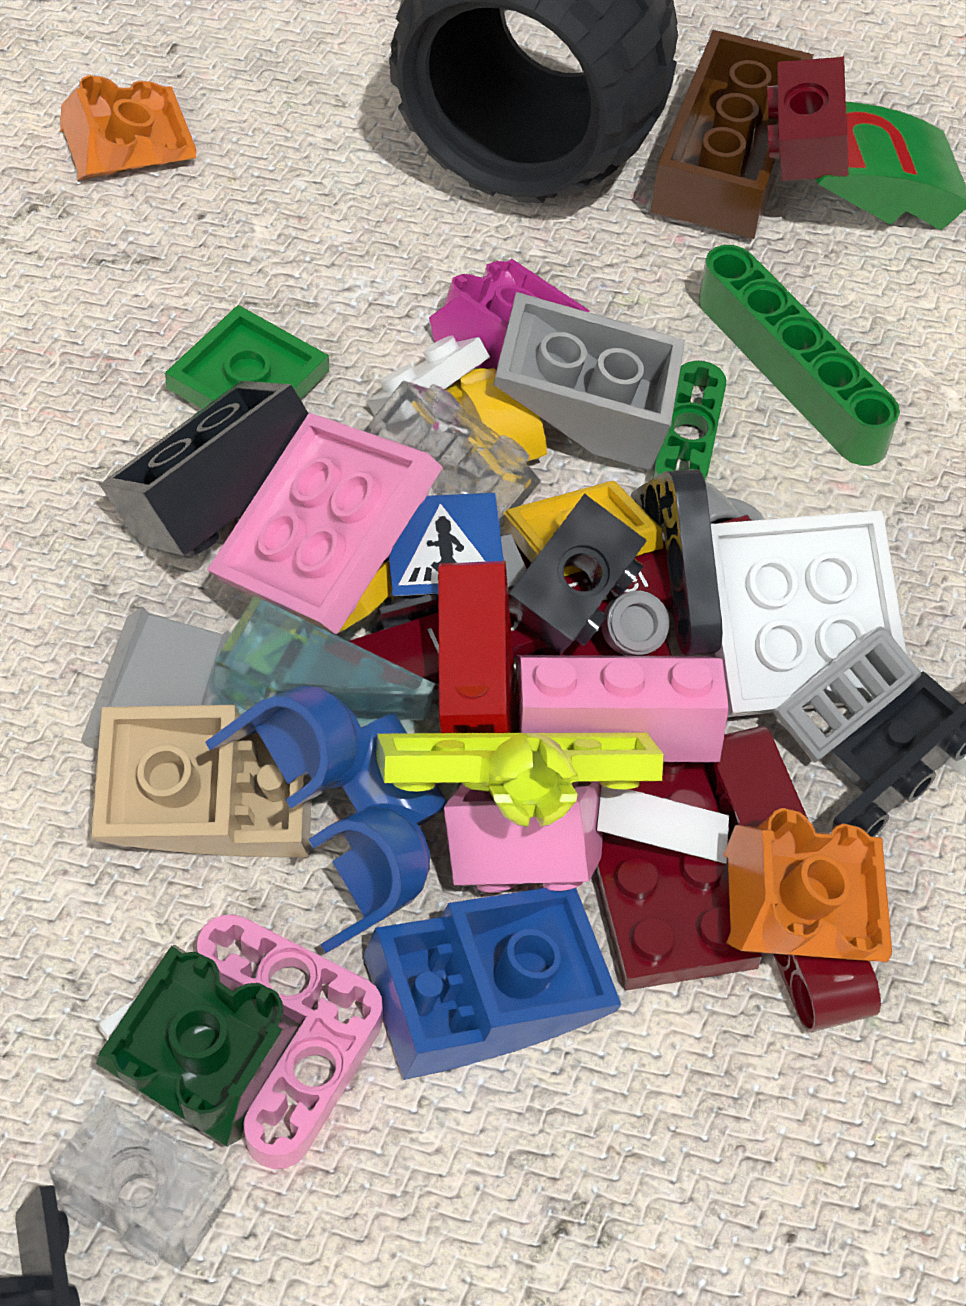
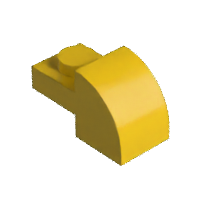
M494 368L472 369L442 390L444 405L467 427L470 449L494 473L548 455L541 418L493 385L497 370Z

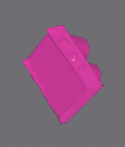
M511 258L507 262L494 261L487 264L483 278L472 274H460L453 277L444 306L431 315L429 321L435 342L448 336H454L456 342L479 337L490 357L479 364L478 367L484 369L494 368L497 370L516 292L589 312V310Z

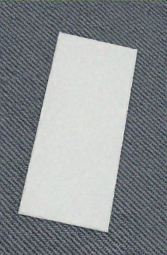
M601 785L597 831L726 864L727 857H724L723 854L728 843L729 815L629 789H612Z

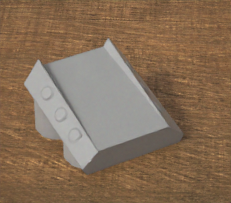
M142 606L126 618L81 741L87 747L98 750L102 707L236 705L237 707L242 696L240 672L243 666L242 662L245 660L248 650L229 630L221 634L149 614Z

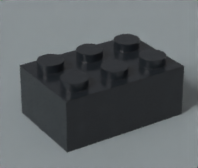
M240 381L99 485L138 544L181 556L197 555L217 542L220 537L217 531L234 518L240 519L309 413L291 384Z

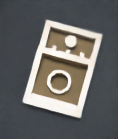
M236 705L102 707L91 837L94 841L194 854L247 857H309L310 842L308 839H310L312 799L291 809L285 799L306 786L312 779L309 774L297 777L287 784L258 732L210 751L205 741L242 715L239 713Z

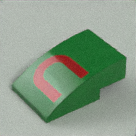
M846 102L849 176L824 175L821 178H816L818 185L890 225L907 211L942 231L966 210V184L942 129L901 111L877 105Z

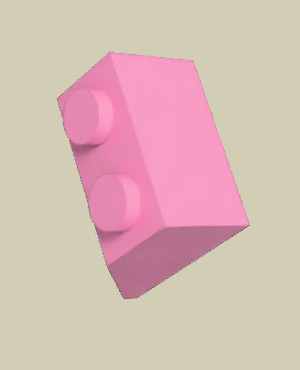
M598 781L572 782V786L577 792V800L564 817L551 825L540 827L536 817L530 818L529 826L523 827L517 826L503 816L490 791L470 789L462 783L444 806L454 885H476L477 890L482 892H501L515 887L516 884L542 883V886L548 890L562 891L576 888L582 885L583 882H589L602 855L603 832L597 831L601 784Z

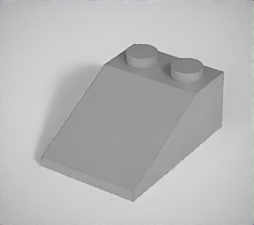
M516 292L493 385L594 455L652 470L671 426L685 340Z

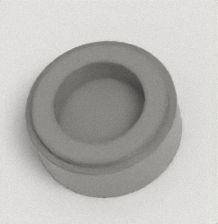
M630 591L622 594L621 597L617 596L609 602L603 612L607 615L601 624L603 636L608 645L622 655L640 656L648 654L660 647L667 637L669 630L667 610L657 597L648 592Z

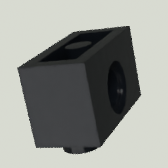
M584 493L508 594L510 618L559 655L574 640L585 646L607 617L605 613L598 609L607 594L612 590L621 597L644 565L634 558L647 540ZM575 566L584 570L590 578L591 590L578 591L570 587L564 578V567Z

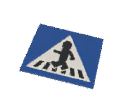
M475 493L426 496L397 539L389 555L393 596L439 594L438 566L440 563L504 561L496 494Z

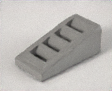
M878 626L863 634L773 711V713L811 760L817 762L906 690L921 676V672L884 627ZM848 669L854 673L871 694L866 700L844 674ZM828 685L851 712L846 717L843 716L823 691ZM810 702L831 727V730L826 735L821 732L802 707L806 703Z

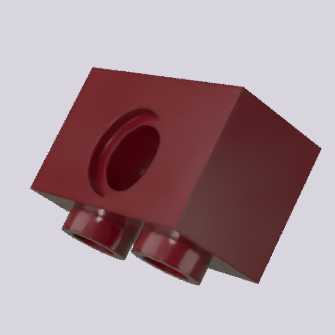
M844 56L777 62L778 85L767 86L769 120L778 119L779 124L768 125L769 159L780 158L782 181L821 178L824 175L849 176Z

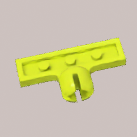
M647 732L377 734L376 761L384 783H393L395 787L406 791H426L434 788L435 783L462 782L465 787L470 789L490 791L503 816L517 826L523 827L529 826L530 818L536 817L540 827L551 825L564 817L577 800V792L572 786V782L598 781L602 786L612 789H633L639 786L640 781H662L664 757L662 751Z

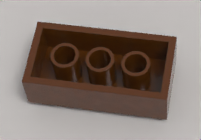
M712 30L658 161L651 213L754 239L781 166L780 158L769 159L768 125L779 123L778 119L769 120L767 86L778 85L777 62L813 59L814 54Z

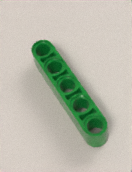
M721 245L709 251L705 260L699 293V305L703 312L842 457L860 466H871L881 462L888 452L900 414L899 404L895 398L750 252L736 245Z

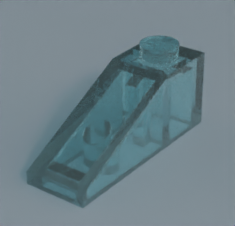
M255 595L215 660L216 687L221 689L222 695L228 701L244 710H249L258 702L300 685L321 687L336 696L352 711L356 718L379 719L388 714L396 713L399 720H424L430 708L435 685Z

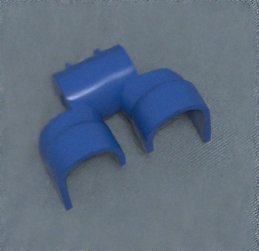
M300 685L258 702L205 741L211 751L258 732L287 784L301 775L309 774L312 779L306 786L285 799L290 809L317 797L329 788H344L357 812L329 825L308 840L314 849L344 834L352 849L332 862L364 918L322 943L325 953H328L409 905L423 890L430 870V851L425 835L419 827L443 812L447 800L437 783H435L434 788L426 791H406L395 787L393 783H384L376 761L377 734L407 733L396 713L388 714L360 727L356 716L336 696L321 687Z

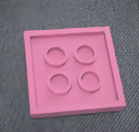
M309 413L207 570L222 582L337 635L348 616L355 610L359 599L383 561L390 555L394 544L418 506L426 498L429 489L443 467L426 452Z

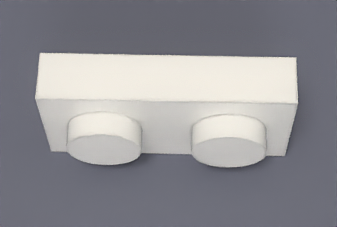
M454 336L445 337L423 351L426 360L415 368H412L409 364L385 376L380 381L384 389L366 401L377 421L407 416L488 359L490 356L481 339L476 337L456 342Z

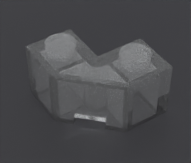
M403 380L364 429L365 432L426 452L443 467L431 486L436 495L495 493L500 530L504 526L503 512L507 509L521 506L541 482L526 462L529 460V455L520 444L506 435L500 436L463 409L448 391L435 384L427 388Z

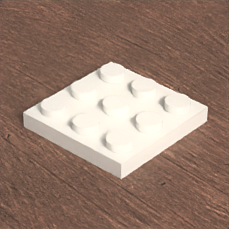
M883 510L711 524L723 629L721 648L715 653V656L722 658L729 706L727 717L773 713V711L863 634L878 626L884 627L906 653ZM850 669L844 672L866 700L871 694ZM829 685L823 689L835 706L844 705ZM808 702L802 708L812 709L814 707Z

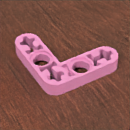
M234 914L221 915L210 920L201 929L197 938L198 953L214 960L220 974L239 986L247 983H261L271 989L270 980L278 970L285 967L302 969L310 979L308 986L296 995L285 996L278 994L282 1000L283 1013L301 1024V1026L249 1107L244 1119L246 1147L251 1157L261 1166L270 1169H285L298 1163L306 1155L377 1038L383 1020L382 996L377 987L367 979L261 925ZM234 940L241 941L242 955L245 958L231 953L225 961L218 960L217 944L222 947H229ZM251 961L259 965L257 976L254 979L252 978ZM323 984H328V1001L320 997ZM354 1001L363 1004V1017L365 1020L361 1017L353 1016L347 1024L339 1022V1010L336 1005L348 1009ZM318 1003L317 1010H313L312 1008ZM312 1055L328 1058L336 1068L334 1076L329 1082L321 1086L311 1087L304 1085L294 1074L297 1064L302 1059ZM288 1095L298 1103L290 1117V1129L293 1138L290 1140L287 1137L280 1136L273 1145L266 1143L265 1130L262 1125L267 1123L268 1125L276 1126L280 1123L288 1110Z

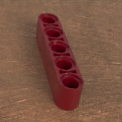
M758 726L724 734L720 762H704L718 811L721 814L729 815L728 842L736 825L758 827L774 811L781 808L800 812L808 819L770 731L765 726ZM773 953L796 1013L808 1032L812 1033L877 1016L880 1013L881 994L870 961Z

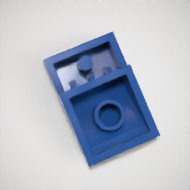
M542 888L451 902L447 904L440 918L376 927L363 955L372 984L377 987L382 996L383 1018L403 1080L464 1067L536 1045L617 1012L622 1005L576 888L562 891Z

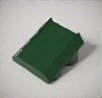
M171 945L99 1052L96 1064L228 1147L241 1140L244 1130V1119L249 1107L301 1024L283 1013L282 1000L275 990L261 983H247L239 986L220 974L214 960L198 952H186L176 945Z

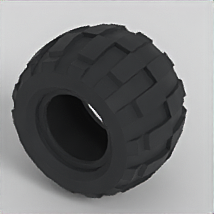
M402 0L395 18L399 23L393 34L391 56L389 57L390 80L399 89L402 100L398 109L409 130L415 132L428 148L427 154L446 171L447 169L451 170L469 182L470 187L491 196H494L496 193L514 197L518 202L543 203L546 198H554L557 195L568 198L600 183L638 151L665 109L677 64L673 58L678 40V22L674 0ZM504 9L516 11L535 19L550 29L568 46L579 62L583 72L565 73L552 70L529 57L512 37L506 23Z

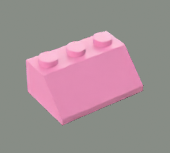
M516 655L519 733L647 732L664 754L663 762H720L729 710L722 658L711 656Z

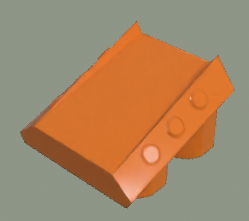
M87 75L80 80L78 89H75L61 104L60 132L64 131L77 168V181L196 158L197 149L172 86L162 87L155 82L139 80L134 82L131 87L119 88L113 81L105 77Z
M785 808L774 811L758 827L735 826L723 854L724 857L728 858L731 933L726 942L727 944L740 951L877 962L889 961L892 955L883 841L881 837L869 836L862 828L848 824L838 825L829 833L815 832L811 822L802 813Z

